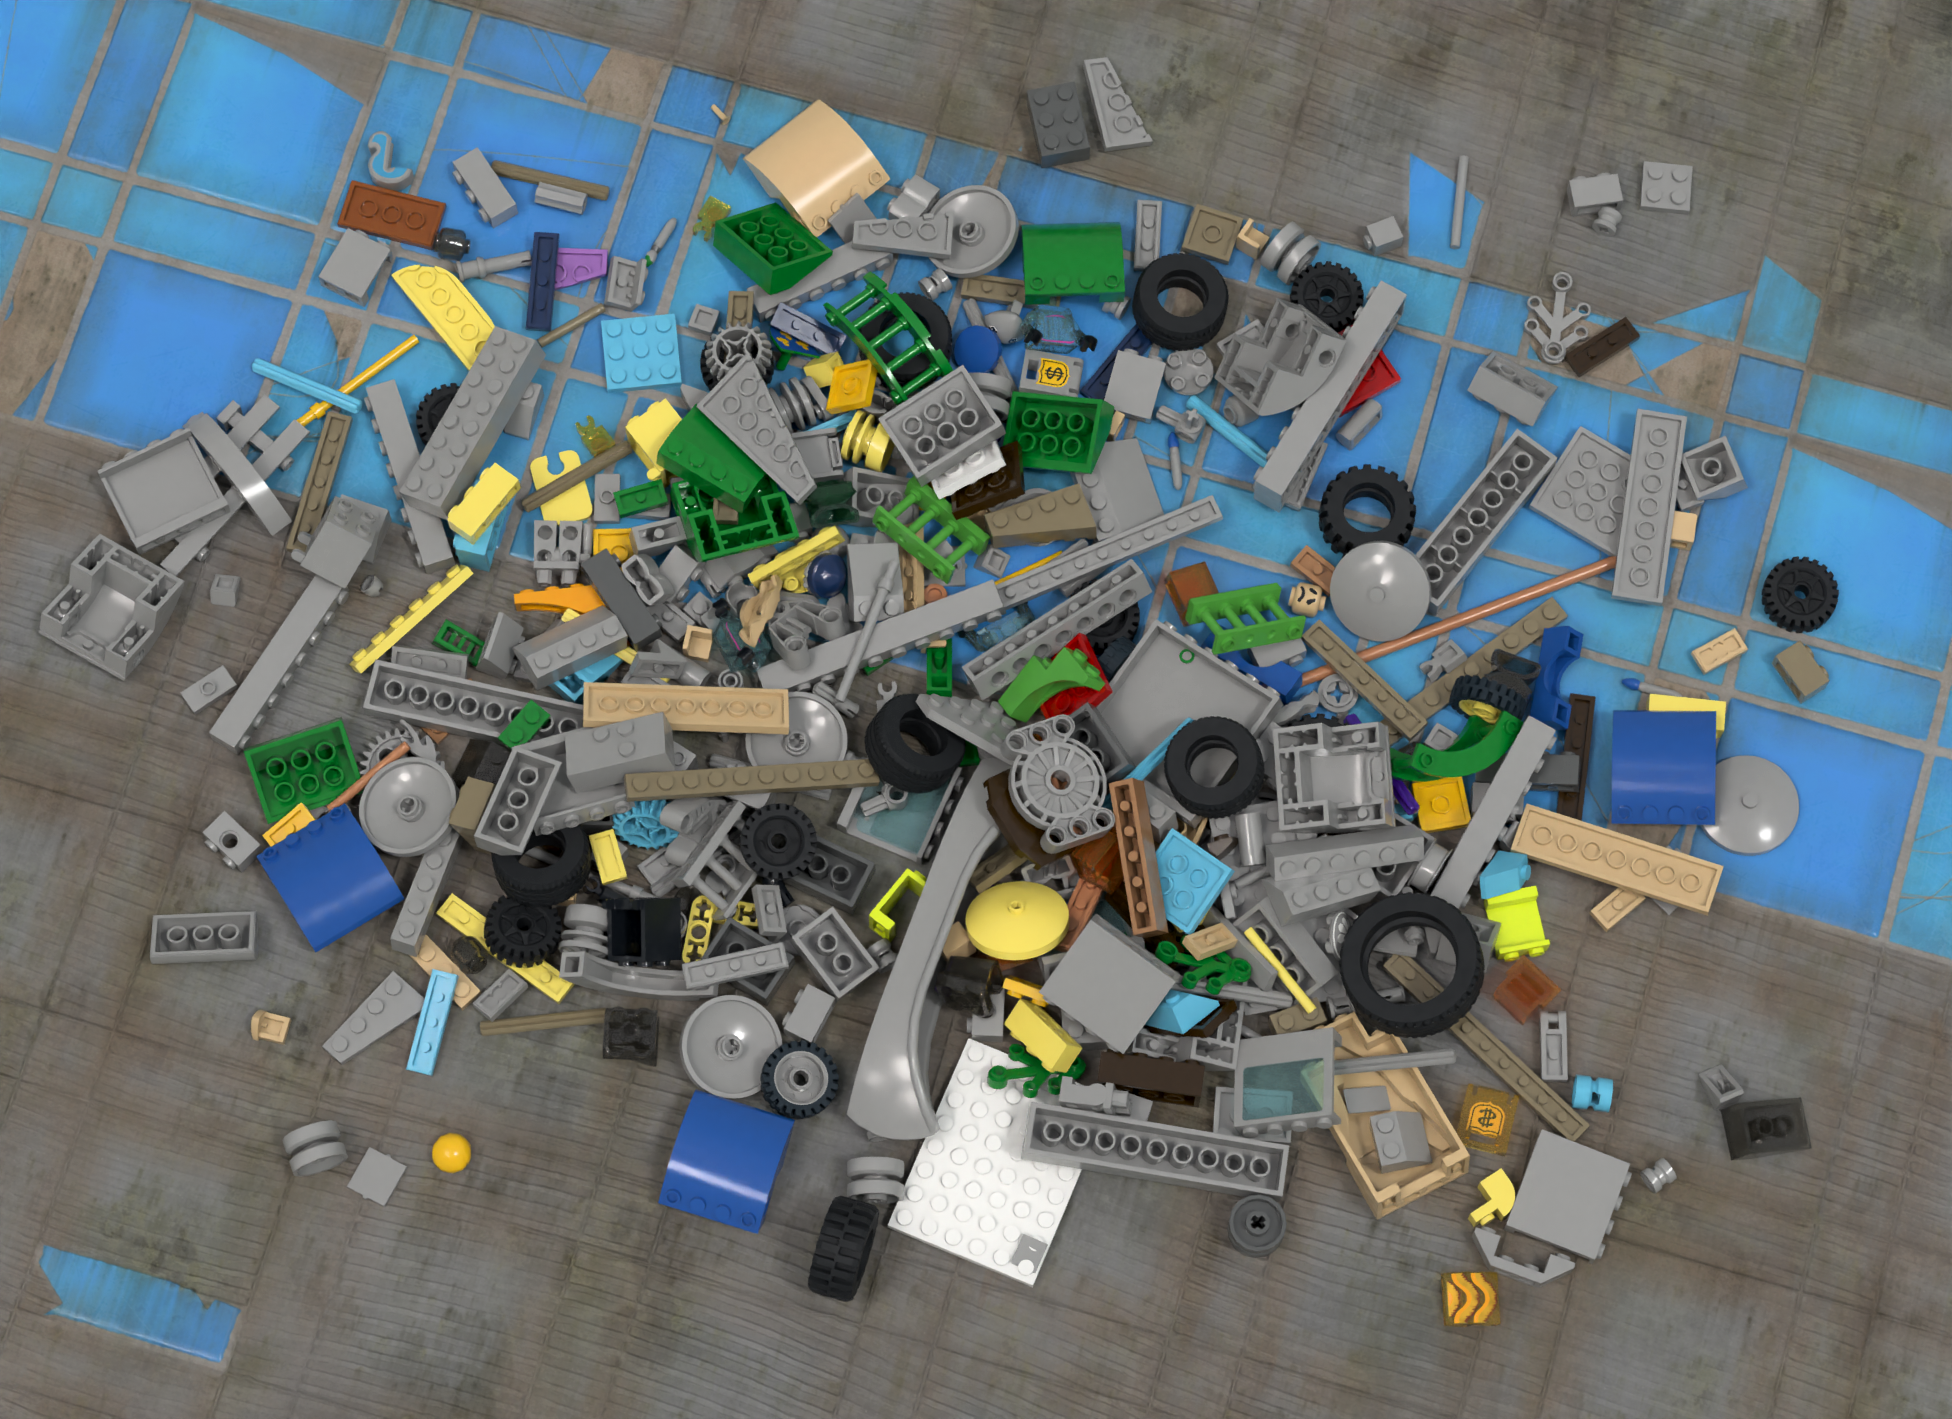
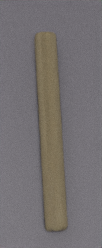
M494 160L491 168L498 176L539 185V182L586 193L588 197L600 200H607L610 190L605 185Z
M627 440L618 443L523 498L521 504L524 510L530 512L631 454L632 448Z
M606 1008L496 1019L493 1022L487 1020L480 1022V1032L482 1036L607 1023L608 1011Z

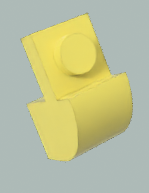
M1501 1168L1482 1180L1477 1187L1487 1203L1470 1213L1468 1220L1473 1227L1479 1223L1485 1226L1495 1219L1493 1214H1496L1502 1222L1514 1205V1187Z

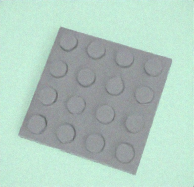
M1580 426L1530 503L1529 509L1605 554L1616 557L1630 455Z

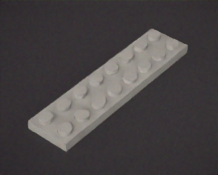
M1637 409L1611 593L1612 599L1655 606L1662 605L1687 416Z

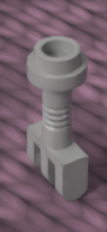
M1406 886L1402 889L1403 894L1412 892L1411 887ZM1408 926V930L1404 933L1405 940L1410 945L1422 944L1425 938L1424 929L1418 926Z

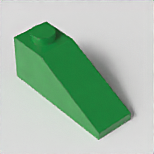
M952 638L946 640V647L927 648V695L937 694L943 697H952Z

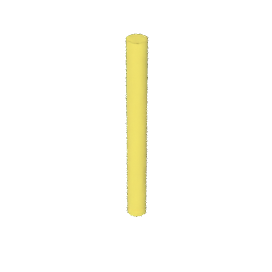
M1252 926L1244 932L1245 936L1278 971V977L1306 1012L1310 1014L1317 1007Z

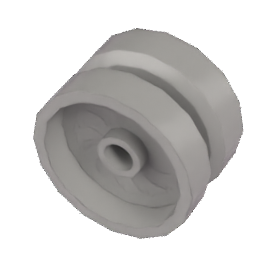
M1293 221L1287 224L1275 236L1260 260V264L1270 272L1278 269L1277 278L1288 286L1294 282L1302 270L1305 271L1307 266L1312 263L1321 247V243L1313 236L1308 235L1303 238L1304 229Z
M980 372L969 373L999 420L1004 421L1008 419L1009 403L1006 399L1011 396L1012 382L999 375Z
M328 1120L312 1123L290 1132L282 1139L286 1153L293 1155L289 1163L294 1176L303 1177L330 1170L347 1160L348 1154L344 1143L337 1142L341 1133L336 1121Z
M860 1157L847 1161V1177L854 1180L847 1184V1197L869 1204H892L904 1200V1185L897 1181L904 1177V1161L889 1157Z

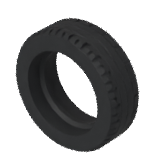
M1408 892L1400 893L1396 896L1391 895L1367 907L1365 912L1360 913L1357 919L1353 921V925L1349 927L1345 934V941L1342 943L1340 951L1341 959L1339 960L1344 988L1358 1014L1371 1026L1377 1027L1378 1030L1386 1034H1393L1396 1037L1422 1038L1427 1035L1432 1036L1443 1032L1444 1029H1449L1452 1025L1458 1023L1459 1019L1463 1018L1471 1010V1005L1475 1004L1480 994L1479 989L1483 985L1485 965L1478 937L1467 917L1453 904L1447 903L1444 899L1417 892L1415 894ZM1425 926L1438 930L1449 940L1456 956L1455 974L1447 988L1435 998L1415 1005L1394 1004L1379 995L1374 989L1368 973L1369 957L1375 946L1386 935L1400 928Z

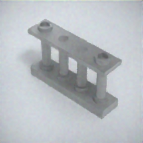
M739 800L726 804L671 881L678 888L693 885L718 907V910L712 917L715 921L727 919L735 914L737 911L736 905L758 875L745 862L741 849L728 839L729 835L727 833L731 827L735 826L742 832L745 824L741 813L746 806ZM780 837L772 838L771 843L773 847L779 849L778 846L783 839ZM722 846L746 868L739 880L714 858L715 855L713 853L717 847ZM704 866H708L732 887L725 900L700 878L699 872Z

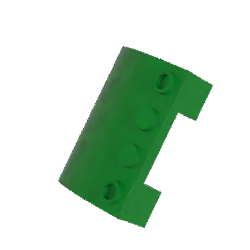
M1120 222L1021 225L1025 305L1050 304V296L1099 295V303L1124 302V259Z
M769 475L744 513H739L738 525L716 523L713 513L714 497L685 480L672 483L670 496L676 515L681 518L687 538V545L695 559L699 562L799 538L785 491H778L776 482Z

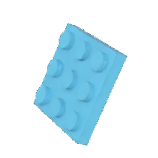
M675 314L601 321L608 393L682 385Z
M1172 828L1156 851L1167 920L1190 935L1196 930L1235 871Z

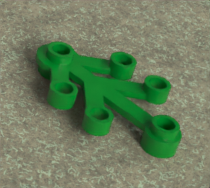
M1184 935V936L1181 938L1179 944L1185 949L1184 952H1189V951L1186 949V947L1182 944V942H1183L1185 936H1187V935ZM1168 941L1160 942L1155 950V957L1166 965L1178 962L1199 967L1192 972L1184 974L1181 984L1187 989H1194L1199 980L1215 971L1224 974L1218 978L1211 977L1208 980L1206 990L1213 995H1218L1224 985L1232 981L1246 982L1251 976V966L1246 960L1241 958L1232 959L1224 951L1197 961L1194 956L1179 953L1177 947ZM1217 957L1221 962H1217L1213 958Z
M1012 1044L1009 1047L1008 1057L1013 1061H1019L1030 1067L1006 1070L1005 1067L996 1065L989 1070L987 1083L993 1089H1003L1007 1086L1008 1080L1034 1077L1032 1081H1026L1023 1084L1022 1093L1027 1098H1035L1038 1095V1090L1049 1076L1060 1073L1058 1077L1049 1079L1047 1086L1050 1094L1059 1095L1062 1076L1078 1079L1085 1072L1086 1064L1083 1059L1076 1057L1066 1073L1058 1071L1052 1073L1041 1065V1060L1024 1053L1025 1049L1022 1045Z

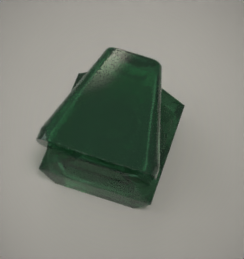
M838 479L815 482L817 488L803 501L807 504L809 521L814 528L859 521L858 510L845 504L857 492L852 487V481Z

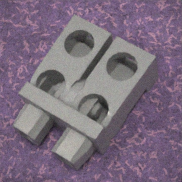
M534 520L535 575H537L539 587H551L552 576H562V587L570 588V585L576 584L577 577L581 576L580 554L582 553L583 521H560L559 531L557 521Z
M1062 1076L1059 1095L1061 1107L1113 1116H1131L1132 1099H1129L1128 1091L1117 1090L1114 1083H1106V1087L1099 1083H1094L1090 1086L1076 1085L1073 1077Z

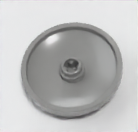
M971 185L958 188L942 197L930 210L929 214L933 213L934 215L954 211L950 259L929 257L934 266L942 269L947 275L958 278H971L988 273L998 267L1009 256L1017 241L1019 222L1016 211L1001 192L991 187Z
M1370 541L1356 546L1339 561L1331 578L1330 598L1337 617L1351 632L1372 641H1392L1410 633L1425 617L1431 600V583L1424 565L1413 552L1393 542Z
M788 692L789 734L746 733V750L751 766L844 761L847 754L848 737L841 715L828 701L812 693ZM792 791V792H794V793H799V792H807V791Z
M1744 755L1723 760L1716 765L1715 825H1701V827L1712 842L1730 853L1742 856H1756L1768 853L1779 847L1789 837L1796 825L1799 814V799L1796 788L1789 776L1779 766L1764 758Z
M421 757L398 759L381 768L366 785L359 805L361 827L368 839L378 849L389 855L412 857L426 853L439 845L453 827L449 824L451 810L455 808L459 799L458 789L449 773L436 762Z
M719 996L698 1006L686 1020L679 1042L681 1062L688 1077L702 1091L725 1099H740L761 1090L760 1075L763 1065L770 1054L782 1045V1038L774 1018L762 1005L743 996Z

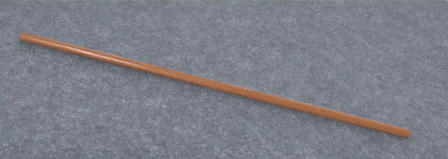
M1610 556L1356 654L1367 663L1614 569L1616 557ZM1328 664L1302 673L1301 687L1337 673Z

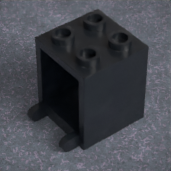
M639 897L604 899L602 901L603 909L607 910L608 961H618V966H634V962H637V967H652L654 961L655 966L671 965V960H681V898Z

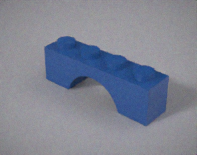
M1212 632L1203 642L1201 648L1205 649V647L1212 649L1215 638ZM1238 650L1218 654V659L1223 662L1226 660L1231 661L1239 668L1238 671L1240 673L1253 675L1259 680L1258 684L1262 687L1267 688L1270 686L1280 694L1279 697L1283 706L1291 701L1302 686V673L1283 661L1268 667H1257L1246 662Z
M1570 626L1544 628L1530 711L1531 717L1555 730H1565L1569 726L1572 705L1562 699L1560 695V681L1566 668L1580 658L1584 635Z

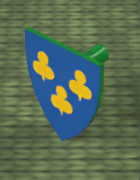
M770 326V338L781 352V356L776 364L778 369L785 370L793 353L820 358V355L813 347Z

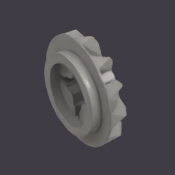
M1338 674L1327 676L1322 680L1318 688L1320 705H1323L1328 712L1332 711L1340 714L1341 712L1349 711L1358 699V693ZM1336 685H1338L1340 693L1345 694L1341 696L1339 703H1337L1335 696H1331V693H1334Z

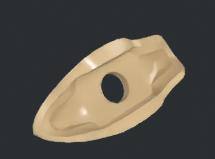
M776 574L771 576V580L763 581L760 584L757 596L747 599L741 607L740 620L743 628L739 631V636L750 647H756L765 624L773 617L778 602H780V591L783 581Z

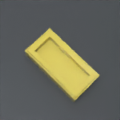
M614 829L589 835L602 885L628 879Z

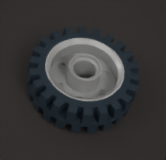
M803 1040L800 1042L791 1041L778 1047L767 1058L760 1075V1087L764 1093L765 1101H768L769 1106L777 1110V1113L781 1116L785 1115L787 1118H797V1120L810 1118L822 1112L833 1100L839 1085V1074H837L836 1063H833L832 1056L828 1055L823 1047L819 1048L817 1044L813 1042L807 1043V1041ZM795 1074H800L805 1078L804 1086H799L794 1082L793 1076Z

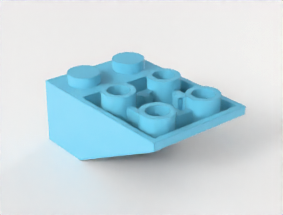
M613 654L548 686L566 701L582 705L584 682L603 683L623 660Z

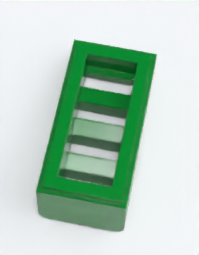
M446 619L431 644L444 651L470 654L475 645L479 646L474 658L469 655L468 660L469 664L476 667L485 642ZM449 631L452 633V635L449 638L448 642H446L443 639ZM457 636L461 637L458 645L454 647L452 643ZM466 640L471 642L465 652L461 651Z

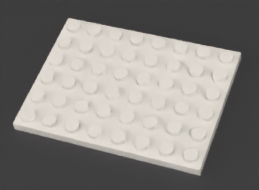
M968 1038L935 1114L939 1124V1131L925 1138L904 1186V1200L897 1202L888 1223V1228L1033 1288L1082 1172V1169L1021 1159L1028 1108L1031 1102L1061 1107L1059 1095L1050 1094L1047 1090L1049 1079L1059 1075L1051 1074L1040 1087L1035 1098H1027L1022 1093L1023 1084L1026 1081H1032L1034 1077L1008 1080L1005 1088L993 1089L987 1083L988 1072L992 1067L1000 1065L1008 1070L1030 1066L1019 1061H1013L1008 1057V1054ZM1023 1234L1048 1244L1036 1273H1033L1034 1265L1030 1260H1022L1018 1266L1011 1263Z

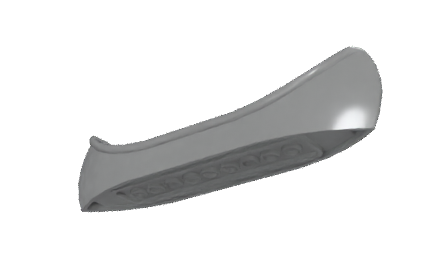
M999 758L982 759L953 813L883 992L864 1047L847 1116L860 1127L879 1137L909 1141L926 1138L939 1131V1124L930 1095L929 1061L931 1042L945 996L939 995L934 988L947 965L941 953L951 927L959 921L963 928H966L965 918L967 909L971 902L979 895L968 883L974 870L980 863L1008 844L987 810L986 801L989 797L987 787L984 788L983 783L988 778L1011 768V765Z

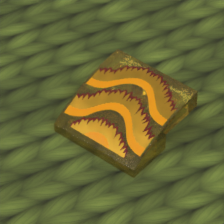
M1451 1272L1441 1274L1444 1326L1469 1327L1471 1325L1497 1326L1501 1324L1497 1272Z

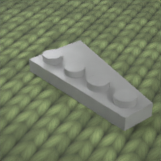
M1108 57L1084 60L1082 65L1104 152L1150 146L1153 140L1143 128V122L1140 116L1136 115L1129 96L1124 93L1121 81Z
M954 211L945 212V214L934 215L933 213L923 214L921 217L912 218L900 216L899 219L892 220L881 218L854 221L852 248L950 259Z
M392 971L322 1047L343 1065L368 1049L371 1044L380 1038L383 1039L400 1025L412 1020L415 1015L422 1011L425 998Z

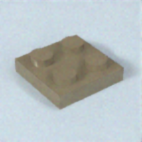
M1197 204L1181 251L1228 265L1244 218Z

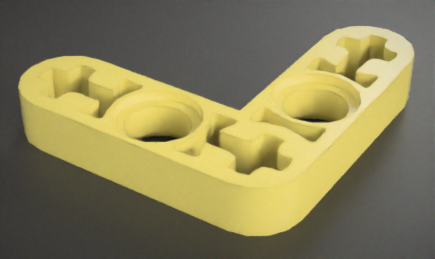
M705 896L697 897L692 903L682 953L684 964L691 962L687 956H691L694 950V946L689 945V943L704 945L703 948L698 946L697 950L698 957L702 958L709 947L713 923L724 924L727 920L715 921L712 918L718 907ZM739 901L736 905L737 911L733 919L749 929H758L757 918L755 922H751L750 917L742 916L743 921H739L740 908H744V914L752 915L753 911H755L754 903ZM703 903H707V907L711 909L705 911L704 921L699 920L700 909L697 906L700 907ZM697 926H701L706 930V935L702 939H696L691 934L692 930Z

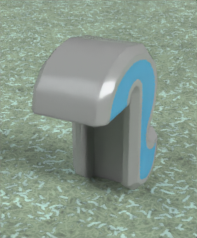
M378 131L370 136L368 142L371 154L368 168L372 182L378 187L394 191L403 190L412 184L414 179L413 171L409 168H391L394 144L391 142L392 137L384 131Z

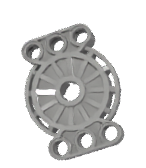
M1064 714L1011 731L1000 747L1003 757L1014 761L1008 776V789L1011 800L1017 811L1026 821L1039 829L1046 830L1040 839V845L1045 852L1050 854L1101 838L1115 824L1113 812L1101 807L1107 792V779L1104 768L1098 757L1086 745L1078 740L1069 738L1075 729V723L1071 717ZM1056 726L1063 727L1066 733H1060ZM1033 734H1039L1043 741L1034 739ZM1009 741L1016 742L1020 749L1012 748ZM1015 772L1018 773V774H1017V778H1016V782H1015ZM1051 776L1059 779L1062 783L1067 780L1065 789H1056L1051 783ZM1096 819H1102L1106 827L1099 826ZM1073 827L1080 828L1083 835L1076 834L1073 831ZM1049 835L1058 837L1060 843L1051 841Z

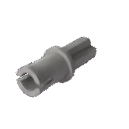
M822 681L814 685L813 694L828 701L848 718L851 719L855 716L851 712L857 714L859 710L857 703H854L847 697L844 703L836 701L835 697L838 691Z

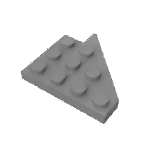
M919 694L916 703L927 718L1007 764H1013L1014 761L1003 757L1000 747L1006 736L1011 731L1018 729L1016 722L1010 718L998 702H983L977 699L967 700L955 696L943 697L937 694ZM1009 741L1012 748L1020 749L1016 742Z

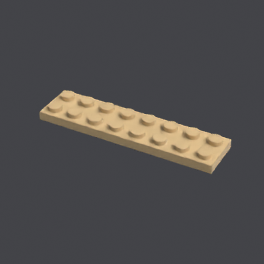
M584 682L583 727L596 728L663 712L672 730L789 734L788 689Z
M1527 803L1510 850L1513 853L1527 854L1529 859L1707 916L1724 867Z

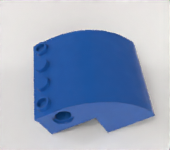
M1613 710L1612 824L1715 825L1716 711Z
M345 803L333 808L321 818L311 821L306 827L288 835L281 842L266 848L256 856L315 952H318L405 899L380 856Z
M695 1090L675 1141L658 1203L758 1234L765 1222L776 1177L784 1164L795 1120Z

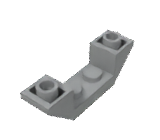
M1481 1226V1228L1476 1227L1472 1234V1239L1489 1271L1536 1288L1570 1274L1576 1264L1571 1262V1258L1564 1254H1550L1544 1271L1541 1273L1539 1268L1534 1265L1524 1264L1522 1266L1514 1263V1259L1509 1256H1494L1501 1237L1496 1235L1495 1230Z

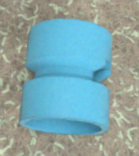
M1576 1074L1572 1091V1108L1587 1110L1589 1106H1592L1594 1111L1609 1112L1613 1093V1079L1598 1077L1594 1081L1591 1076Z

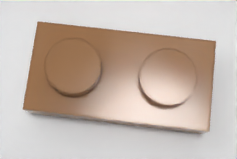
M1306 545L1291 562L1290 566L1313 585L1320 586L1322 592L1329 597L1330 583L1335 567Z

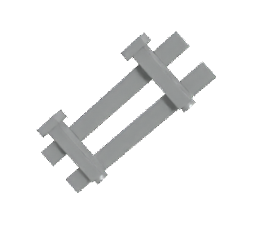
M264 394L251 410L243 416L241 406L232 400L217 416L218 425L225 432L229 428L232 429L227 435L240 451L249 443L262 454L252 466L264 482L277 468L287 471L294 463V459L290 457V454L310 434V431L294 419L277 439L273 441L260 429L280 407ZM207 456L204 460L215 479L221 470ZM234 486L224 495L231 512L173 539L178 545L160 564L163 569L177 577L194 558L202 562L208 557L210 550L206 545L246 503Z

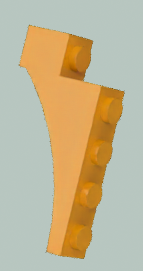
M580 583L570 585V588L560 589L559 587L552 586L545 588L544 591L535 592L534 590L526 589L520 591L519 594H514L517 612L547 611L564 614L568 608H571L580 615H583L602 605L606 607L591 585L585 586ZM627 639V645L632 646Z

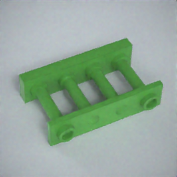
M913 476L909 479L904 494L906 497L889 512L879 505L876 508L872 522L880 531L885 532L932 571L935 577L948 584L955 571L953 565L970 550L980 556L986 550L990 536L967 517L956 520L952 514V504L944 498L939 500L935 491L926 484L921 487ZM913 503L917 504L925 512L910 526L906 527L896 519ZM935 519L944 528L925 543L915 534L930 520ZM950 535H954L963 543L944 559L934 549Z
M1278 583L1190 598L1185 617L1190 625L1204 622L1215 635L1212 647L1214 655L1302 638L1306 621L1304 615L1289 618L1278 605L1282 589ZM1270 610L1278 620L1267 622L1260 612ZM1248 614L1256 624L1245 626L1238 616ZM1226 618L1234 628L1223 630L1216 620Z

